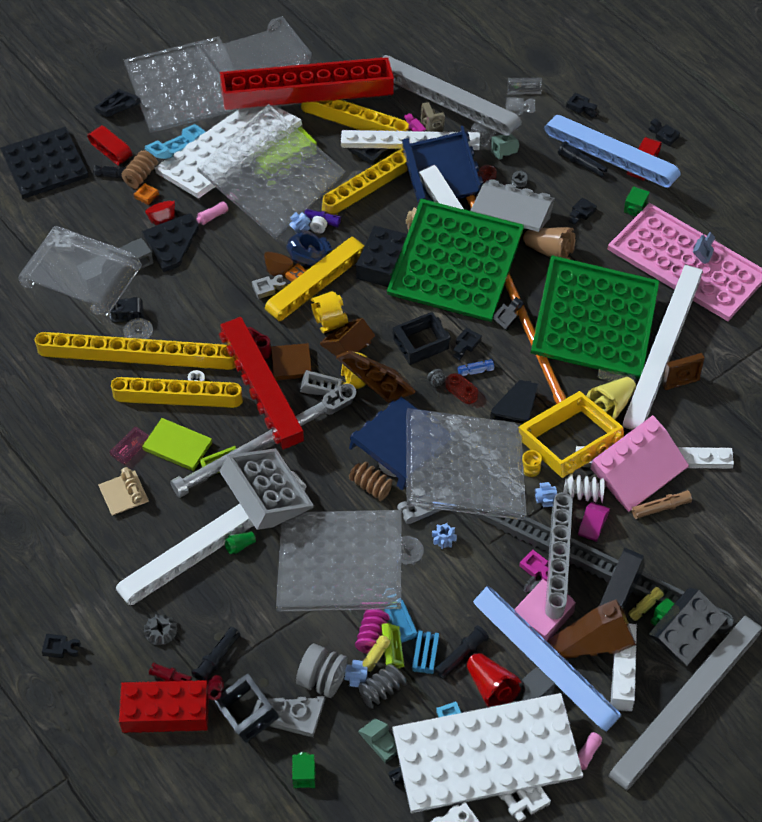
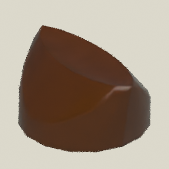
M264 252L266 269L270 275L274 277L282 275L284 277L285 273L293 267L294 261L289 256L275 252Z

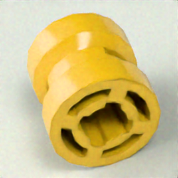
M529 450L523 454L521 470L525 476L535 477L540 473L542 457L539 452Z

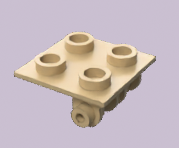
M128 467L121 470V476L98 484L112 516L149 502L136 471L132 472Z

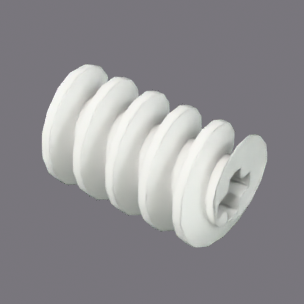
M569 474L568 478H565L563 493H569L572 499L577 494L578 500H581L583 495H585L586 501H589L590 497L593 496L594 502H597L600 497L601 502H603L605 481L604 478H601L600 482L597 483L596 477H593L592 481L589 482L588 476H585L584 480L581 481L580 475H577L574 480L573 475Z

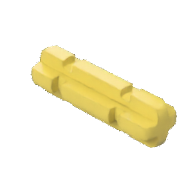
M655 587L650 595H646L636 605L637 607H634L628 613L630 617L635 621L638 620L642 613H646L656 603V600L664 596L663 591L659 587Z
M381 635L364 659L363 666L368 667L369 672L373 670L375 664H377L385 649L389 646L390 640L387 636Z

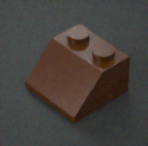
M364 318L348 320L344 327L333 330L320 342V345L335 356L347 351L359 352L362 348L370 345V340L375 337V334Z

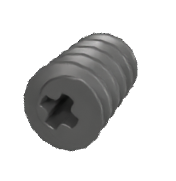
M389 664L386 666V670L381 669L379 674H374L372 679H367L366 684L361 683L359 685V692L366 705L372 709V701L380 704L379 696L385 700L387 699L386 691L393 695L392 687L400 690L399 682L404 686L407 685V682L402 673L396 667Z

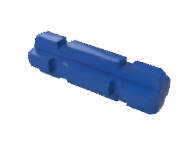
M492 359L485 360V363L480 361L468 364V366H458L460 377L467 376L468 373L472 375L482 373L484 370H494Z

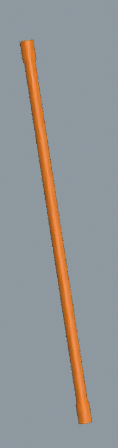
M475 195L466 197L470 208H472L476 200ZM508 274L505 287L511 301L515 297L521 299L510 274ZM523 305L516 312L532 346L535 329ZM536 355L556 404L567 399L561 390L548 358Z

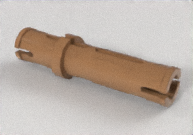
M688 490L674 495L668 494L662 499L633 506L632 514L635 519L663 510H673L679 505L691 503L692 497Z

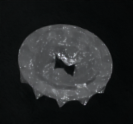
M133 319L124 326V337L150 339V336L153 335V326L146 319ZM136 330H137V331L142 330V333H141V334H140V333L135 334V331H136Z
M400 537L392 545V558L397 563H402L405 566L407 564L414 565L418 560H421L423 545L414 537ZM404 546L408 551L411 550V556L404 553Z

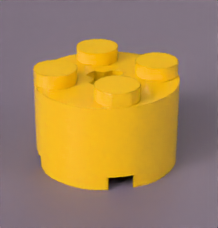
M331 291L311 298V301L314 302L311 306L316 322L321 323L323 326L320 328L322 333L344 327L348 323V317L341 308L343 301L340 295Z

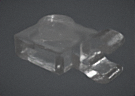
M507 97L506 110L516 115H523V111L533 113L535 112V99H527L524 102V98Z

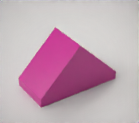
M591 502L586 507L578 535L597 542L610 508Z

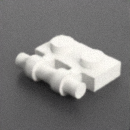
M542 787L516 791L521 798V801L517 803L512 797L514 792L499 795L501 800H505L509 806L510 814L515 816L518 822L526 818L522 812L525 808L532 815L550 805V799Z

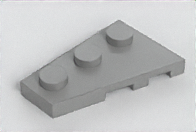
M325 696L306 699V697L289 700L284 698L268 699L280 716L279 719L269 726L310 737L314 736L325 702ZM260 699L257 700L253 713L264 706Z

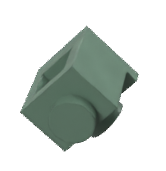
M512 134L509 136L498 135L492 137L491 153L498 159H502V156H509L518 152L519 141Z

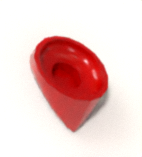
M175 201L161 202L146 209L145 213L152 224L160 225L173 220L175 216Z

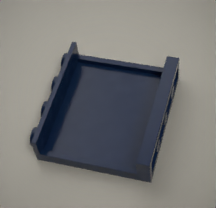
M460 126L461 132L410 143L409 138L402 140V149L418 205L420 199L434 202L421 183L418 173L433 165L438 168L457 199L479 194L483 180L477 174V171H479L478 163L473 160L474 150L472 146L469 147L468 131L465 132L463 126Z
M400 397L397 401H392L387 409L378 412L372 421H367L361 430H356L351 435L349 449L352 450L355 446H358L399 478L396 486L403 490L451 449L454 437L404 398Z

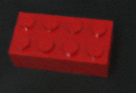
M207 680L121 683L119 724L122 733L208 731L209 694H207Z

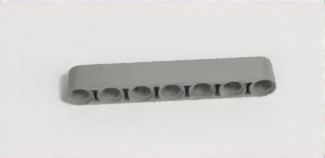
M558 493L555 496L552 507L545 613L551 619H559L563 616L567 602L572 497L567 493Z

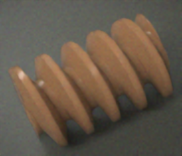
M140 151L126 169L123 170L122 178L129 187L138 189L139 184H142L147 175L157 166L156 157L148 151Z
M367 461L362 465L360 463L356 464L349 474V480L354 481L356 485L372 494L373 497L378 498L379 501L384 500L391 490L393 480L390 478L386 481L387 476L385 474L380 477L381 472L379 470L374 472V466L368 468L369 463Z

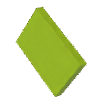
M161 418L142 448L146 452L194 471L199 464V459L203 458L212 444V438Z

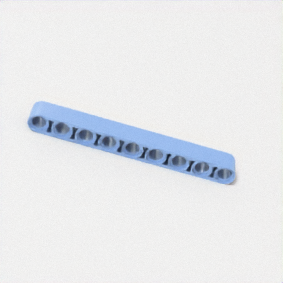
M555 115L544 127L545 132L549 136L562 142L567 141L568 145L579 148L586 153L663 187L669 188L681 175L677 166L561 115Z
M489 586L485 587L473 601L474 604L555 682L577 706L601 729L607 732L621 716L619 711L496 591Z

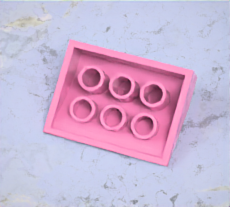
M652 415L594 458L590 469L600 480L604 478L605 486L624 508L630 512L633 506H638L687 469L689 465L666 429Z

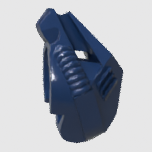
M306 230L292 236L286 245L292 260L307 267H312L333 251L326 238H318V236Z

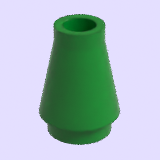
M252 531L229 535L228 538L224 539V544L229 554H237L250 544L256 542Z

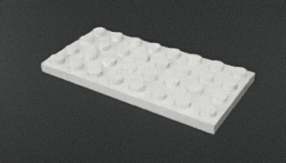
M274 105L239 108L236 112L226 117V119L200 135L196 140L187 144L184 149L174 153L172 158L161 162L154 169L156 174L199 199L302 126V121Z
M561 693L394 726L392 728L411 813L583 777Z

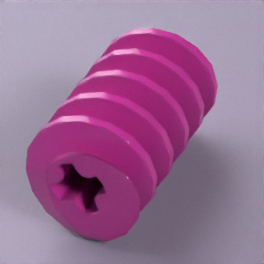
M375 607L365 608L366 612L363 615L357 641L355 642L356 649L365 654H368L381 635L383 636L382 624L387 623L386 621L390 619L387 613Z

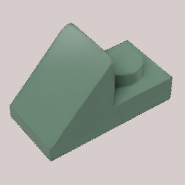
M374 719L358 731L384 763H387L398 754L395 739L388 732L387 723Z

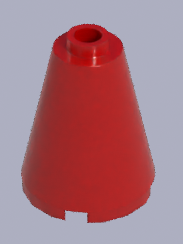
M481 653L474 654L468 659L467 669L488 708L509 704L516 699L521 691L519 683H522L518 676Z

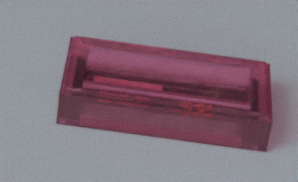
M135 426L109 451L110 456L125 465L142 448L149 435Z

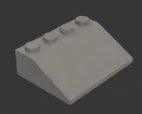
M489 180L482 185L470 211L523 224L524 228L539 232L551 217L555 198L550 197L546 193L537 194L533 193L531 189L524 188L521 190L512 184L502 185L496 180Z
M276 448L227 455L219 471L257 530L274 527L312 509L314 506Z

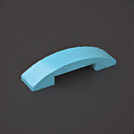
M193 124L184 128L181 136L163 144L155 141L146 145L145 150L160 159L172 158L174 153L184 149L187 144L196 140L206 131Z

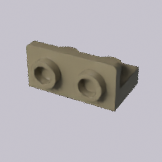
M429 102L422 103L421 124L426 128V132H443L444 113L435 114V110L431 108Z

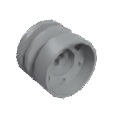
M314 643L311 644L300 663L296 684L311 690L317 683V693L322 694L324 692L326 697H333L343 681L347 657L342 654L338 656L335 651L331 652L327 657L326 648Z

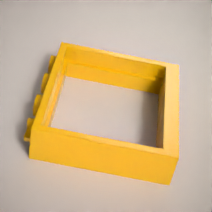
M581 391L518 427L520 441L530 450L539 452L542 461L562 478L588 464L624 437L623 426ZM581 411L607 432V434L563 460L559 459L537 439L538 436Z

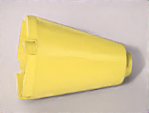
M624 377L594 387L586 396L615 420L634 395L636 383L631 378Z

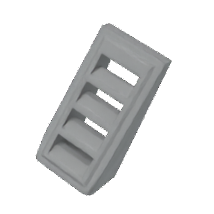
M306 370L300 392L325 396V394L333 390L331 389L332 384H335L334 389L341 386L342 379Z

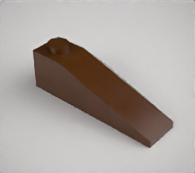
M347 351L336 357L338 361L388 403L398 400L400 397L404 398L415 394V389L409 381L393 368L352 351Z
M617 599L595 608L547 641L564 659L577 658L579 655L586 654L596 656L597 653L604 652L613 654L636 645L624 610Z

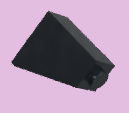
M519 380L491 409L490 423L518 429L520 425L531 420L538 384Z

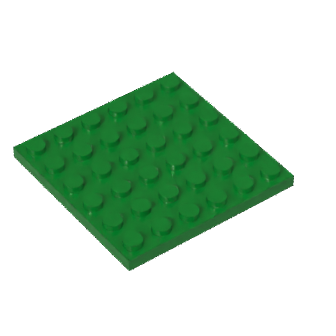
M420 199L389 283L387 295L492 322L524 230V225Z
M551 255L530 354L640 379L644 369L659 280Z

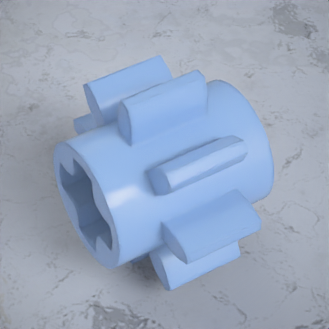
M295 212L290 217L292 222L289 225L297 233L310 229L308 224L311 223V220L303 212L301 214Z
M549 482L540 483V488L535 489L536 502L541 503L543 508L553 507L552 502H554L557 495L556 487H551Z
M447 523L437 525V531H432L433 544H438L441 549L448 546L451 548L452 541L455 542L457 540L455 527L451 528Z
M353 660L352 665H346L345 680L350 681V686L359 687L361 682H366L368 667L363 666V661Z

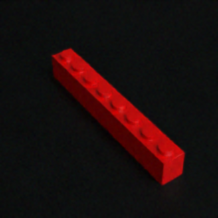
M242 317L220 324V339L222 343L227 344L226 349L229 356L235 359L234 365L237 371H241L243 374L241 375L245 386H249L251 398L253 400L256 399L258 411L260 414H264L267 428L272 429L275 443H279L284 450L303 442V429Z

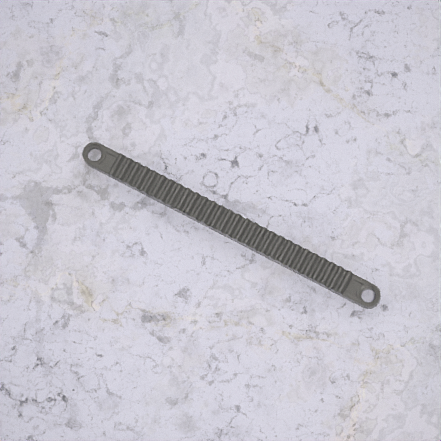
M480 498L475 502L474 514L476 517L496 526L498 530L502 529L506 534L510 533L512 537H518L520 541L525 540L526 544L531 543L533 547H539L541 551L546 550L547 554H549L550 527L491 499ZM485 505L488 506L490 510L487 512H481L479 510V507ZM570 537L569 564H575L577 568L581 567L583 571H589L591 575L596 574L598 578H604L606 582H609L619 560ZM644 572L641 573L633 590L635 596L640 595L643 599L646 595H650L655 587H659L663 591L664 596L656 600L657 606L666 598L675 604L684 593V591ZM718 608L727 617L728 625L720 626L716 632L726 634L732 628L733 617L727 611Z

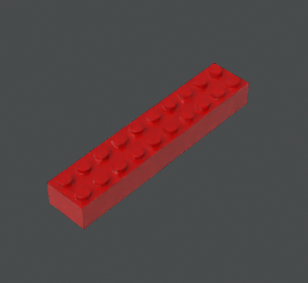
M388 57L220 72L224 110L393 95L394 77Z

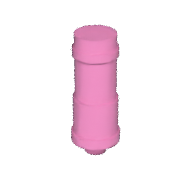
M225 202L218 203V205L198 213L196 220L198 223L205 225L214 218L225 214L228 211V206Z
M591 733L588 736L587 741L578 753L582 770L587 769L595 751L601 745L602 737L596 733Z

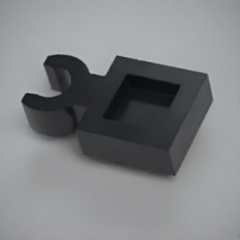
M46 634L42 655L63 658L64 653H68L72 657H77L79 655L78 650H73L72 648L74 646L81 647V642L78 639L67 641V636Z

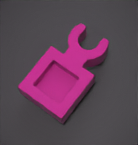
M410 113L404 116L409 124L410 131L426 132V128L417 118L414 119Z
M532 550L520 562L519 567L531 576L537 577L540 575L541 579L547 581L548 561Z

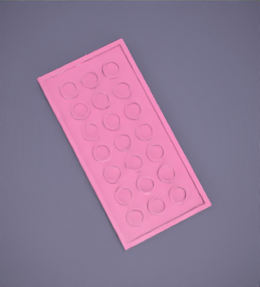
M651 203L608 245L609 251L674 290L684 265L702 269V277L693 301L726 321H729L762 285L761 267L715 240L711 245L714 248L711 259L708 263L703 264L693 253L697 240L704 234Z

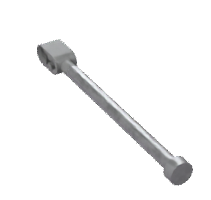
M343 384L325 394L322 402L295 417L300 426L324 413L328 415L334 414L352 403L356 395V389L351 384ZM342 392H348L351 397H344ZM272 429L183 479L180 476L170 481L174 492L179 498L188 494L189 488L218 473L227 455L257 451L274 442Z

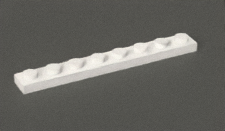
M342 130L341 148L402 149L403 139L409 138L410 143L457 132ZM468 132L470 137L469 147L472 146L473 150H479L480 133Z
M576 446L575 452H577L585 446ZM677 447L688 463V468H733L732 448ZM592 461L582 467H591Z

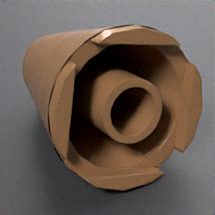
M569 227L542 228L539 232L529 229L524 233L523 241L527 247L550 258L553 255L570 259L568 255L569 252L573 253L576 236L575 233H572L574 229Z

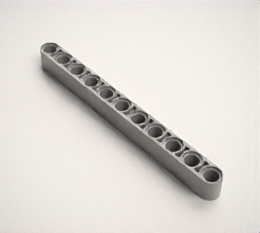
M388 55L383 56L389 58L394 84L506 136H509L521 126V119L515 113Z
M744 616L614 766L609 774V778L625 790H628L758 638L762 632V627L747 616Z

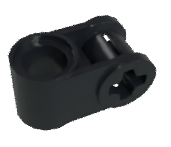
M138 297L114 299L107 305L110 312V321L113 323L138 322L144 318L143 301Z

